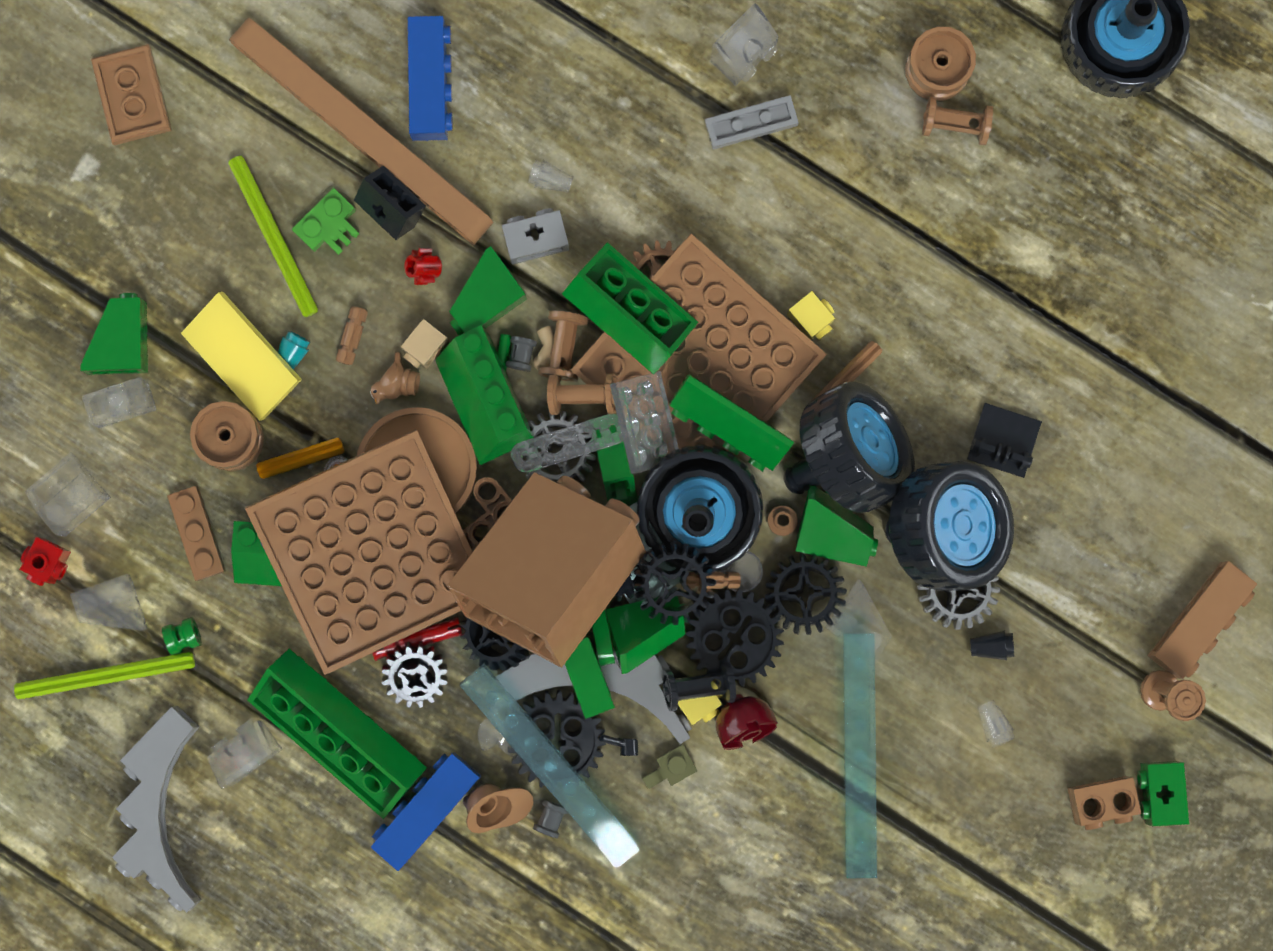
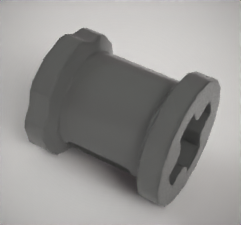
M511 336L512 348L509 361H506L505 366L511 369L530 372L532 367L530 365L533 347L537 346V341Z
M544 800L542 803L544 806L538 824H534L533 829L558 839V828L564 814H568L569 809L554 802Z

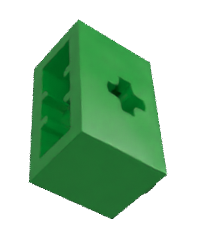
M1184 762L1140 763L1141 770L1137 771V784L1143 792V801H1140L1139 805L1141 810L1140 816L1142 820L1145 819V824L1152 827L1189 824ZM1162 789L1167 791L1166 795L1157 798V792H1160Z

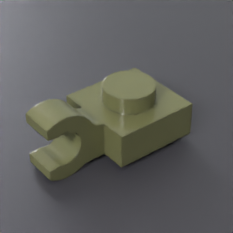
M683 744L657 758L656 761L660 768L642 777L648 789L665 779L668 780L670 786H673L697 772V769Z

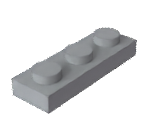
M791 95L705 119L706 129L713 150L796 127L799 124Z

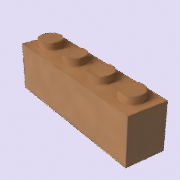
M1230 561L1220 562L1147 656L1165 671L1173 674L1176 679H1184L1185 676L1189 678L1198 669L1200 664L1197 661L1203 653L1208 654L1218 642L1216 637L1221 630H1227L1237 618L1234 614L1239 607H1245L1255 595L1253 589L1257 586V583Z

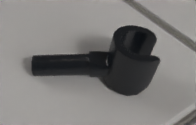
M603 734L600 736V742L620 746V756L638 755L637 739L614 738Z

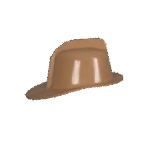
M492 784L481 785L470 795L463 798V804L468 813L466 819L467 827L473 833H483L516 824L531 811L534 803L533 796L528 790L523 788L502 790Z

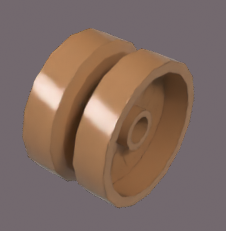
M935 27L925 31L916 39L906 61L905 76L911 89L918 96L927 100L930 96L936 97V101H945L955 97L964 89L976 66V52L972 42L961 31L952 27Z
M227 401L211 403L199 411L192 422L190 431L192 448L201 460L217 469L226 471L244 469L255 462L262 451L264 443L262 425L251 412L237 403ZM226 432L231 434L227 441L223 439Z

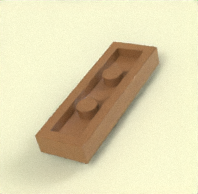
M198 486L167 495L195 581L226 572Z

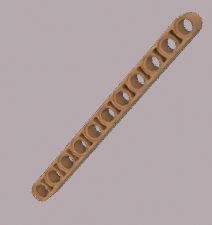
M248 17L230 37L229 41L241 53L379 168L384 165L427 208L468 242L475 245L494 223L487 214L251 18Z

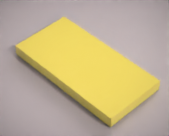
M218 292L181 332L184 338L259 421L264 420L302 380L224 292Z

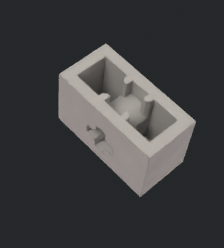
M552 208L543 209L536 212V216L527 219L524 216L512 217L507 220V224L502 225L512 265L569 251V244L560 210L553 211ZM537 229V232L540 233L539 239L533 241L531 236V230Z

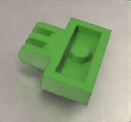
M333 188L292 228V231L314 252L326 242L339 255L343 250L335 242L339 239L348 246L351 241L344 233L348 231L354 238L359 235L357 230L346 221L356 209Z

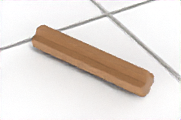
M870 341L813 400L840 384L853 382L882 353L881 347L874 341Z

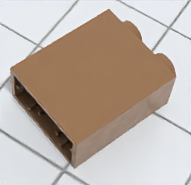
M534 472L447 586L465 617L562 668L639 563L640 558L646 553L636 529L640 521L638 515L629 506L616 499H610L605 506L591 500L587 489L571 477L561 476L557 482H554Z

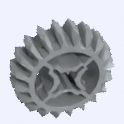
M561 411L560 419H555V415H551L549 412L550 420L545 421L542 413L538 414L540 424L537 426L532 420H529L528 424L532 429L534 438L536 439L543 432L547 443L544 450L533 457L532 446L535 440L520 446V448H525V451L516 453L517 459L526 458V461L519 465L520 470H525L529 467L531 469L525 476L527 480L535 472L554 482H557L561 476L571 478L577 476L581 482H584L585 476L581 473V470L584 469L587 472H592L593 468L586 464V461H596L597 458L596 455L588 453V450L596 449L595 443L586 442L594 437L593 432L582 433L586 429L587 423L582 422L578 427L575 426L578 420V416L575 414L569 422L566 421V411ZM561 427L568 429L576 437L559 440L555 437L551 428ZM549 438H552L554 444H557L558 447H565V451H561L563 455L561 458L564 464H561L559 458H556L554 454L548 455V450L552 451L550 447L552 444ZM581 445L580 460L570 470L566 457L570 451ZM554 462L558 465L562 474H547L536 465Z
M996 576L993 580L981 586L982 592L978 589H968L965 591L969 593L958 594L959 597L956 598V591H945L948 597L946 609L938 601L935 590L923 587L921 584L917 585V589L926 590L927 595L920 596L918 599L919 602L929 600L930 605L923 609L924 612L928 613L934 609L936 611L932 616V621L937 622L943 616V627L947 628L953 620L954 629L959 630L963 620L967 628H972V617L980 624L984 622L980 612L986 615L993 613L986 605L987 603L991 605H997L998 600L990 597L991 593L1000 592L999 587H991V582H995L999 578ZM964 598L979 601L969 612L964 614L955 613Z

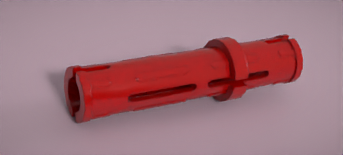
M455 617L454 619L428 626L384 647L382 650L373 652L374 660L377 661L378 659L385 658L388 654L395 655L396 646L405 650L407 642H410L413 648H417L419 642H423V646L460 636L462 634L461 627L449 630L450 628L460 626L458 625L460 624L459 619Z

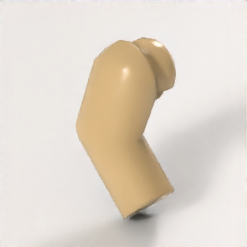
M550 326L537 331L543 345L538 356L533 360V365L538 371L539 368L549 367L554 333Z

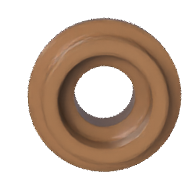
M787 506L774 508L767 520L770 530L779 536L791 534L798 524L795 511ZM780 515H785L788 518L786 526L778 524L777 519Z

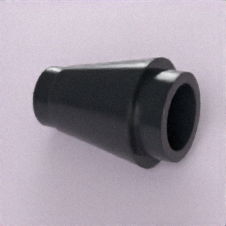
M1004 630L970 638L971 656L1006 661L1008 657H1015L1013 633H1005Z

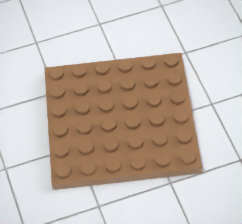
M690 234L650 279L699 322L671 357L653 375L604 332L571 371L587 385L605 384L607 374H616L619 393L617 412L666 455L684 446H696L697 444H705L711 447L717 446L724 451H729L722 446L725 442L723 439L716 435L710 439L696 430L699 424L690 418L685 423L671 414L674 408L669 406V403L688 374L766 423L827 354L694 235Z
M416 429L245 507L324 675L462 611L447 585L473 552Z

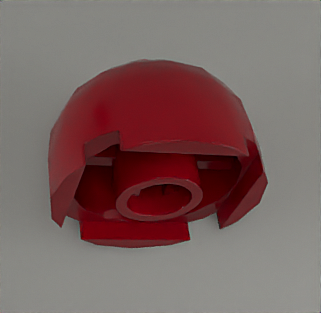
M736 694L735 702L726 703V706L720 710L716 718V731L724 750H734L742 748V742L753 739L754 743L768 736L777 728L776 724L778 722L770 706L764 700L753 696L743 697L742 694Z

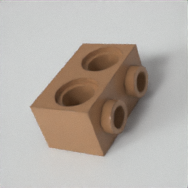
M1122 776L1067 788L1074 822L1077 825L1085 826V830L1103 827V822L1114 820L1115 824L1131 822L1134 815L1141 814L1133 777ZM1122 792L1126 798L1125 805L1120 809H1116L1113 799L1116 794ZM1092 798L1096 803V810L1094 813L1086 815L1083 809L1084 803Z

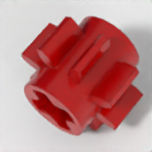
M432 248L412 250V255H409L405 260L404 268L406 275L414 278L415 285L435 283V278H438L442 271L440 258L432 256Z

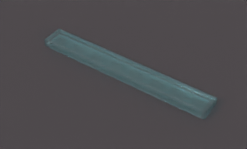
M843 633L846 878H877L875 634Z
M485 664L460 682V687L615 868L640 850V846Z

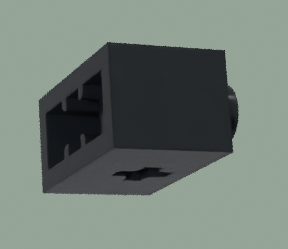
M384 165L363 179L354 198V201L395 240L415 228L426 207Z

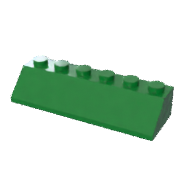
M290 648L267 668L247 699L250 704L382 819H385L427 769L416 756L407 751L394 737L385 732L371 717L362 712L348 697L339 692L325 677L317 673Z

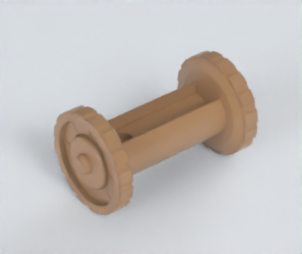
M930 96L926 111L923 114L922 134L923 136H930L933 128L978 135L979 145H986L990 130L992 129L993 106L986 105L982 114L937 107L936 97ZM971 119L978 120L977 128L969 126Z
M549 311L548 318L556 322L549 367L539 368V375L549 378L550 375H558L560 381L576 382L578 381V376L570 371L577 327L587 325L588 318L572 312Z
M607 374L605 384L561 385L558 375L549 376L547 403L551 415H558L560 413L561 404L605 403L609 414H616L619 393L616 374Z
M1163 670L1153 671L1144 678L1141 684V698L1147 706L1159 711L1166 709L1172 717L1180 721L1196 719L1205 708L1206 697L1202 687L1191 680L1178 681L1170 672Z

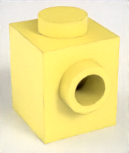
M813 291L791 307L787 313L798 329L810 340L815 337L821 340L833 330L830 326L835 320L832 315L835 313L832 306L825 299L820 301Z
M712 681L711 687L715 690L718 689L717 685ZM723 695L678 701V706L691 725H694L701 719L706 723L719 714L720 711L717 708L722 705L719 698Z

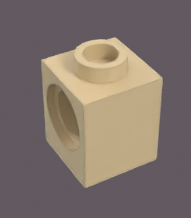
M423 319L401 345L403 351L406 352L403 358L416 368L421 364L424 368L428 369L449 343V340Z

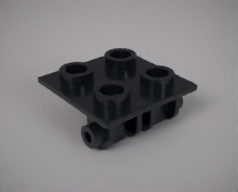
M984 403L967 460L1024 478L1027 468H1030L1033 461L1031 455L1042 421Z

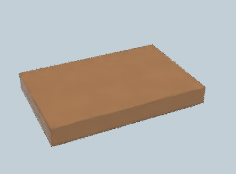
M149 44L91 59L113 145L172 131Z

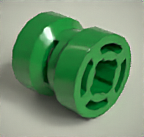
M193 617L182 620L181 624L178 625L169 624L162 627L163 639L170 655L181 653L182 649L186 647L193 649L202 645L200 632Z

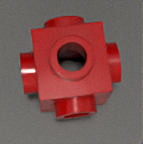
M36 537L32 546H28L24 550L20 559L22 565L19 570L28 574L27 580L39 586H43L44 583L55 584L57 580L60 581L67 571L68 565L65 563L71 551L45 538Z

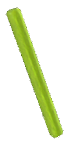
M241 155L230 159L228 164L304 317L314 315L318 312V308L245 159Z
M192 652L26 681L16 683L14 685V693L16 699H25L185 670L195 667V658Z

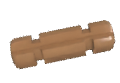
M351 307L348 316L350 322H346L340 343L342 349H338L336 361L339 363L352 365L356 354L353 352L354 349L357 350L364 328L361 325L362 322L365 323L368 315L367 310L363 308Z
M689 572L686 578V584L691 589H694L695 586L699 587V575L695 574V572ZM714 572L706 576V578L716 580V585L707 586L706 589H722L724 586L726 588H739L741 584L739 572H726V574Z

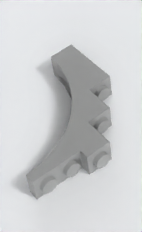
M613 648L615 664L600 666L609 690L627 696L651 711L667 726L679 744L690 739L687 732L692 729L683 713L677 716L674 711L668 710L664 691L659 687L663 683V672L670 670L662 655L657 658L654 655L629 673L622 674ZM532 654L529 659L519 662V666L511 667L496 676L511 703L537 691L557 686H573L565 664L561 668L536 654Z
M173 706L120 760L125 765L123 768L124 772L135 781L139 779L141 783L116 810L121 813L119 818L130 829L135 827L138 831L112 858L117 862L115 866L118 871L125 877L129 878L131 876L135 879L145 872L147 874L146 880L157 890L162 888L170 896L168 901L178 911L184 910L187 913L194 909L201 899L187 884L174 860L167 838L165 809L167 789L173 768L184 746L198 730L199 726L179 706Z

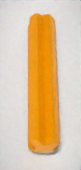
M340 438L327 440L256 464L257 472L260 478L265 479L343 454L344 446Z

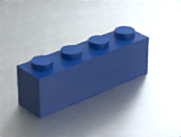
M443 16L408 17L409 134L412 141L448 140V131H453L452 113H447V102H452V84H447V73H452L451 55H446V44H451V26H446Z
M455 752L449 757L445 753L433 766L436 770L429 780L423 777L412 790L416 793L409 803L403 800L392 813L396 817L389 826L383 823L372 836L375 842L371 848L397 871L407 863L481 777L477 771Z

